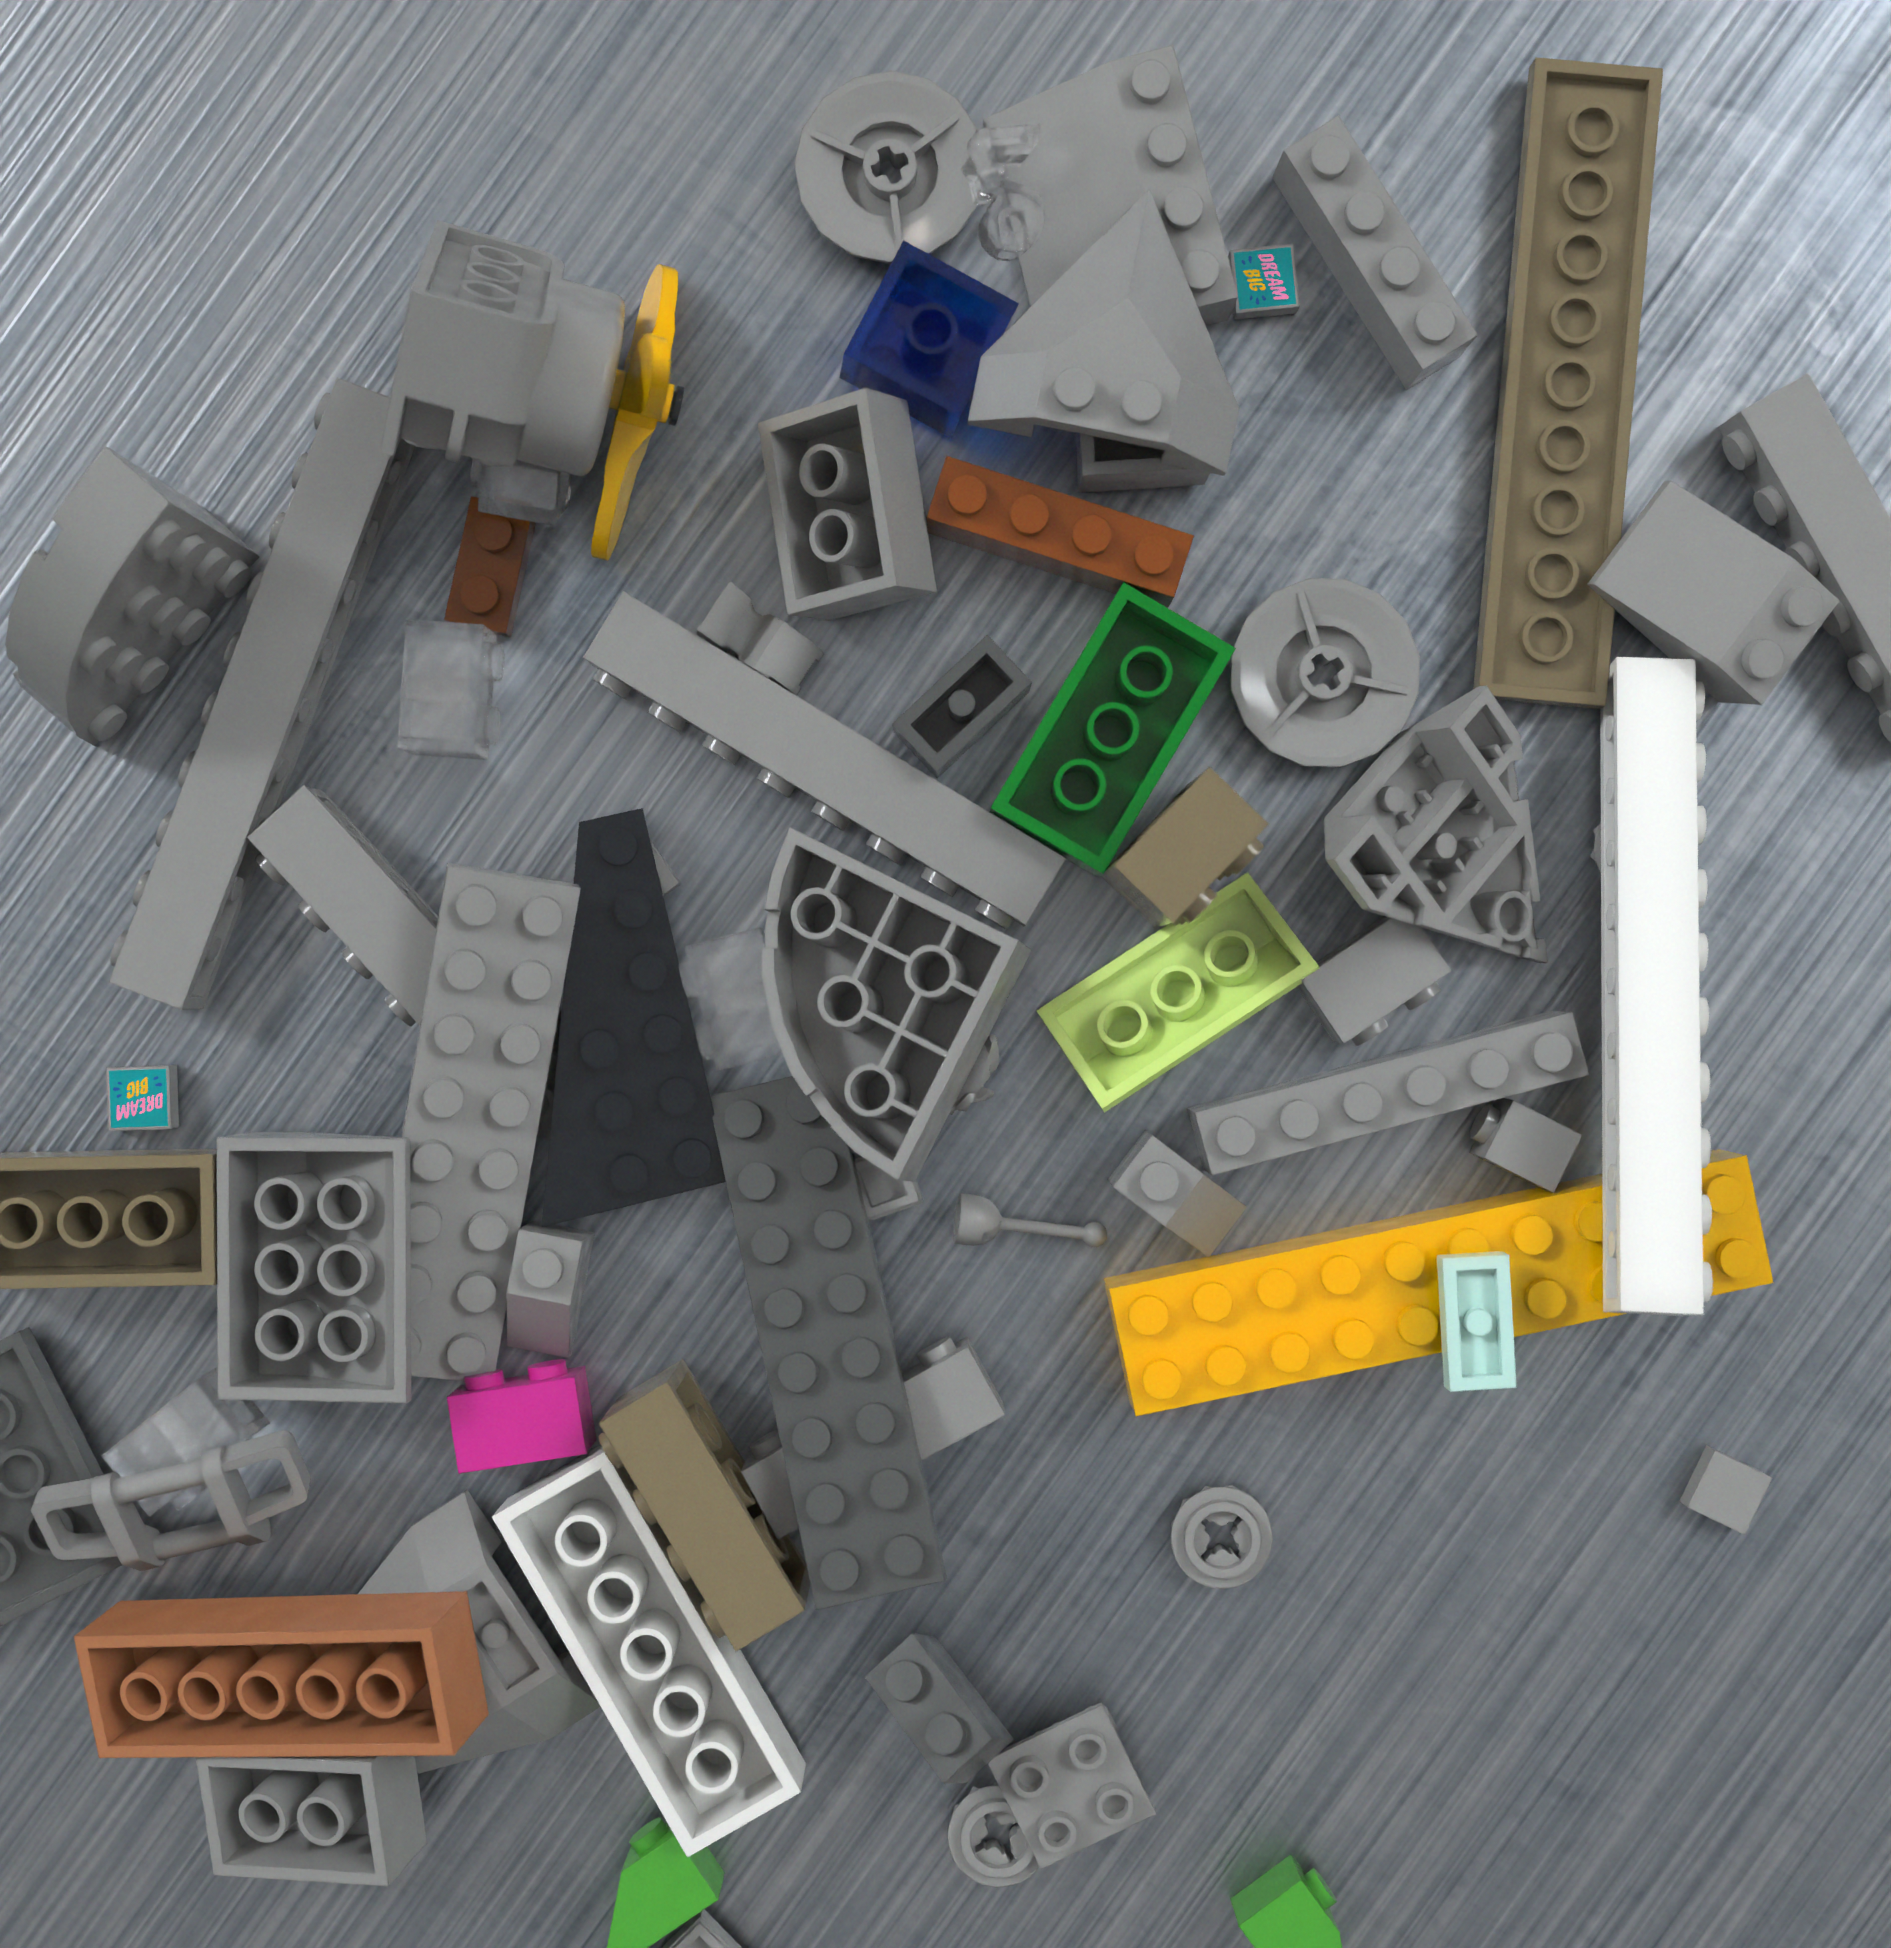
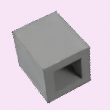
M1501 1098L1495 1100L1493 1106L1486 1104L1478 1113L1470 1131V1138L1475 1140L1469 1153L1536 1187L1554 1193L1583 1135L1514 1100Z

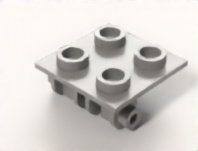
M1102 1702L1094 1706L1091 1705L1086 1710L1061 1722H1056L1044 1730H1039L1034 1735L1009 1747L1006 1746L988 1763L1040 1869L1156 1814L1116 1732L1117 1727L1108 1707L1103 1706Z

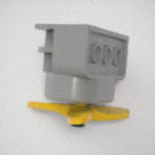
M437 220L410 290L380 453L394 456L399 439H404L406 442L420 448L446 450L445 460L459 463L461 455L469 456L477 462L494 467L507 466L512 468L516 460L561 472L584 476L591 471L594 465L608 409H614L616 412L605 463L604 485L591 543L592 557L608 561L618 541L635 478L645 456L649 440L656 428L657 421L666 423L669 417L668 424L675 426L681 409L684 387L677 385L674 391L675 385L670 383V355L675 334L678 271L675 268L662 264L656 265L644 291L624 369L620 370L617 368L623 340L625 303L618 294L564 279V262L545 251Z

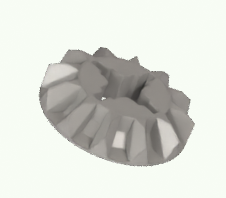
M1232 1485L1227 1487L1204 1486L1200 1492L1191 1498L1183 1499L1175 1519L1171 1522V1545L1177 1563L1191 1579L1210 1588H1233L1250 1581L1263 1569L1271 1553L1273 1534L1271 1523L1265 1510L1255 1497ZM1206 1518L1210 1523L1214 1521L1221 1527L1229 1521H1234L1235 1525L1230 1532L1240 1552L1237 1554L1231 1547L1227 1549L1220 1543L1213 1549H1207L1206 1545L1211 1538L1202 1520Z
M997 1782L980 1789L973 1786L969 1795L960 1804H955L948 1828V1844L955 1863L966 1876L986 1886L1007 1887L1018 1884L1035 1873L1039 1865ZM988 1813L992 1819L996 1818L1001 1825H1007L1010 1822L1012 1824L1016 1823L1009 1830L1012 1853L1009 1854L1005 1845L1001 1846L997 1839H990L987 1842L985 1840L981 1841L988 1834Z

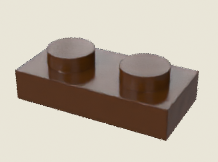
M471 496L444 621L451 625L511 638L538 516L533 509Z

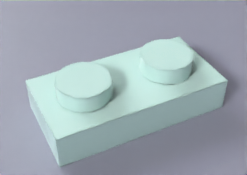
M1503 1251L1437 1255L1444 1387L1450 1392L1517 1388L1509 1254Z

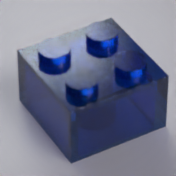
M903 240L844 352L839 378L859 389L869 388L907 400L911 417L952 438L972 401L980 358L1009 329L1019 303Z

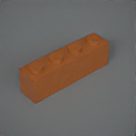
M950 456L945 458L926 517L928 534L1117 594L1124 582L1167 608L1175 597L1194 535Z

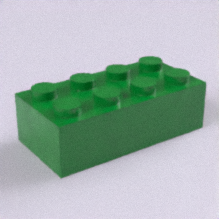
M1123 582L992 804L990 813L1094 876L1100 877L1103 875L1236 648Z

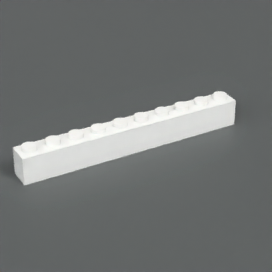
M1616 657L1610 664L1606 706L1600 708L1603 1312L1675 1316L1704 1315L1703 1302L1710 1300L1713 1288L1710 1264L1703 1262V1235L1709 1233L1712 1221V1208L1708 1195H1702V1168H1706L1709 1164L1711 1139L1709 1131L1706 1128H1701V1102H1705L1709 1095L1710 1072L1708 1065L1705 1062H1700V1037L1705 1036L1708 1029L1709 1006L1707 999L1700 997L1699 972H1703L1707 965L1708 940L1705 933H1699V908H1702L1705 904L1708 882L1705 870L1698 869V845L1702 844L1705 838L1707 816L1704 806H1697V782H1700L1704 775L1706 752L1704 745L1696 742V720L1701 718L1704 710L1705 688L1702 681H1696L1695 659Z

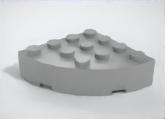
M106 446L74 485L52 518L63 529L55 539L49 552L47 553L43 549L33 552L22 574L10 609L5 642L7 657L18 667L13 676L20 687L75 735L94 746L99 741L108 740L121 729L127 719L126 709L140 693H148L162 682L169 670L167 662L182 645H190L202 636L210 624L211 619L208 615L224 597L234 596L247 584L252 575L250 567L260 557L205 508Z
M789 827L771 873L764 908L768 911L765 924V948H761V971L772 1029L790 1073L805 1096L811 1098L820 1114L831 1124L830 1127L854 1152L896 1180L915 1181L1032 950L1020 941Z

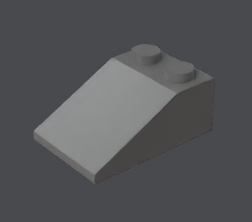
M1672 481L1663 482L1587 584L1670 659H1695L1696 681H1702L1705 690L1718 702L1762 705L1840 601L1797 560Z

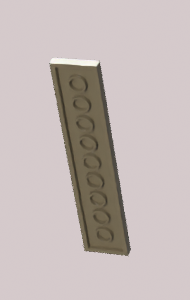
M1538 57L1534 59L1529 67L1473 689L1479 686L1487 685L1496 700L1600 709L1606 706L1615 609L1587 584L1621 540L1663 78L1662 68Z

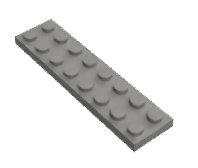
M447 863L401 1137L410 1138L411 1376L465 1381L464 1376L496 1370L507 1308V1287L518 1230L521 1228L581 890L579 884Z

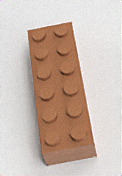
M467 1591L119 1601L74 1636L99 1758L454 1756L489 1715Z

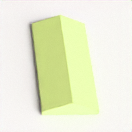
M1248 872L1216 892L1217 896L1192 922L1188 923L1186 921L1183 925L1179 923L1176 926L1171 923L1164 926L1036 1010L1104 1113L1302 984L1301 980L1319 969V965Z

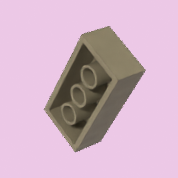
M217 1148L0 1152V1289L217 1285Z
M684 1359L620 1396L598 1423L603 1430V1433L599 1434L601 1447L615 1468L620 1469L623 1466L626 1468L637 1487L633 1491V1497L640 1513L650 1525L658 1522L671 1543L667 1547V1554L677 1574L685 1582L690 1579L694 1581L705 1600L701 1603V1610L712 1632L718 1638L726 1635L737 1652L805 1611L811 1585L806 1562L789 1534L777 1539L741 1473L745 1460Z

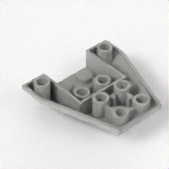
M467 1489L414 1523L358 1593L467 1591L489 1715L454 1756H415L417 1774L549 1740L601 1707L570 1652L566 1650L559 1656H556L492 1558V1554L502 1541Z

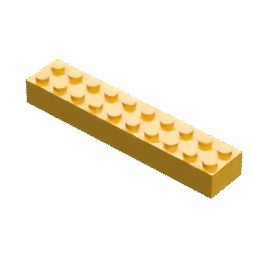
M1721 1149L1711 1151L1708 1166L1702 1168V1195H1708L1712 1208L1711 1227L1709 1233L1703 1235V1262L1710 1264L1713 1277L1711 1296L1774 1283L1747 1155ZM1602 1174L1560 1182L1554 1193L1536 1187L1104 1278L1128 1397L1135 1416L1441 1353L1437 1255L1503 1251L1509 1254L1514 1337L1628 1314L1603 1312Z

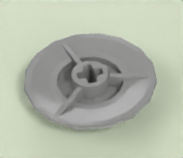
M896 71L854 77L823 97L801 130L794 163L801 204L821 235L851 256L887 264L926 257L956 238L978 207L986 170L979 130L959 99L928 78ZM891 161L895 169H900L901 180L890 184L886 175H881L880 164Z
M1308 578L1274 591L1246 618L1234 645L1236 650L1231 656L1230 690L1243 724L1270 752L1305 767H1343L1377 754L1404 728L1419 695L1420 655L1407 621L1381 594L1348 579ZM1316 659L1317 663L1321 666H1326L1329 663L1335 666L1337 673L1330 679L1333 690H1330L1324 683L1318 684L1315 687L1310 683L1308 676L1315 670L1312 660Z

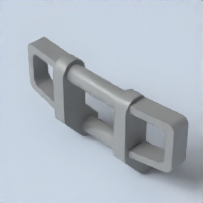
M282 1430L227 1447L223 1446L203 1451L200 1459L124 1477H121L117 1472L91 1479L45 1486L38 1490L31 1512L51 1553L57 1559L77 1560L118 1557L122 1565L138 1571H145L162 1567L165 1559L235 1542L250 1546L269 1541L271 1535L269 1517L304 1503L308 1496L311 1476L293 1434ZM268 1459L279 1460L283 1465L290 1484L251 1499L238 1468ZM206 1484L221 1520L160 1534L158 1529L143 1524L133 1501ZM93 1504L106 1532L72 1533L64 1526L57 1510Z

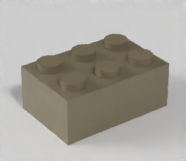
M1209 767L1185 786L1107 867L1101 877L1153 927L1171 923L1174 926L1179 923L1183 925L1186 921L1190 923L1217 896V893L1209 887L1216 878L1219 881L1224 876L1228 878L1233 873L1237 875L1264 848V845L1256 837L1269 824Z

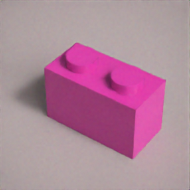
M556 1359L529 1365L527 1367L528 1375L504 1378L503 1369H496L491 1372L464 1376L465 1384L460 1385L447 1396L458 1474L587 1454L597 1441L585 1366L567 1368L565 1359Z

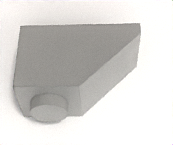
M1147 1130L1142 1133L1107 1179L1116 1190L1208 1257H1210L1247 1208Z
M532 1221L518 1230L506 1293L507 1346L567 1358L572 1356L595 1232L559 1225L542 1227V1222Z

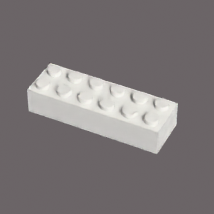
M601 1445L588 1451L587 1454L581 1455L508 1497L494 1513L492 1519L688 1858L801 1793L806 1763L742 1651L738 1650L736 1652L726 1635L718 1638L708 1626L701 1610V1603L705 1601L692 1579L685 1582L675 1571L667 1554V1547L671 1543L659 1523L650 1525L640 1513L633 1497V1491L637 1487L624 1466L620 1469L615 1468L605 1455Z

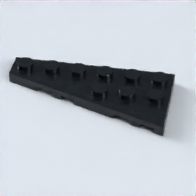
M643 808L579 822L573 884H579L581 890L564 980L542 1227L726 1182L712 1118L714 1110Z

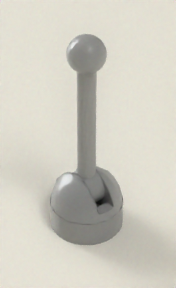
M959 1193L953 1228L954 1244L970 1246L986 1244L995 1238L999 1230L1082 1239L1090 1247H1099L1107 1239L1106 1228L1098 1222H1090L1085 1227L1005 1218L1001 1216L998 1207L990 1199L980 1195Z

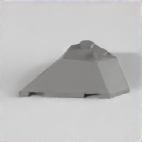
M1150 189L981 356L968 425L1032 437L1034 425L1036 424L1163 450L1162 464L1225 476L1239 406Z
M1487 685L1479 686L1397 735L1324 818L1325 857L1333 871L1363 910L1537 963H1548L1545 938H1536L1532 902L1540 901L1531 819L1528 799L1519 800L1514 762L1515 760L1523 759L1521 737Z

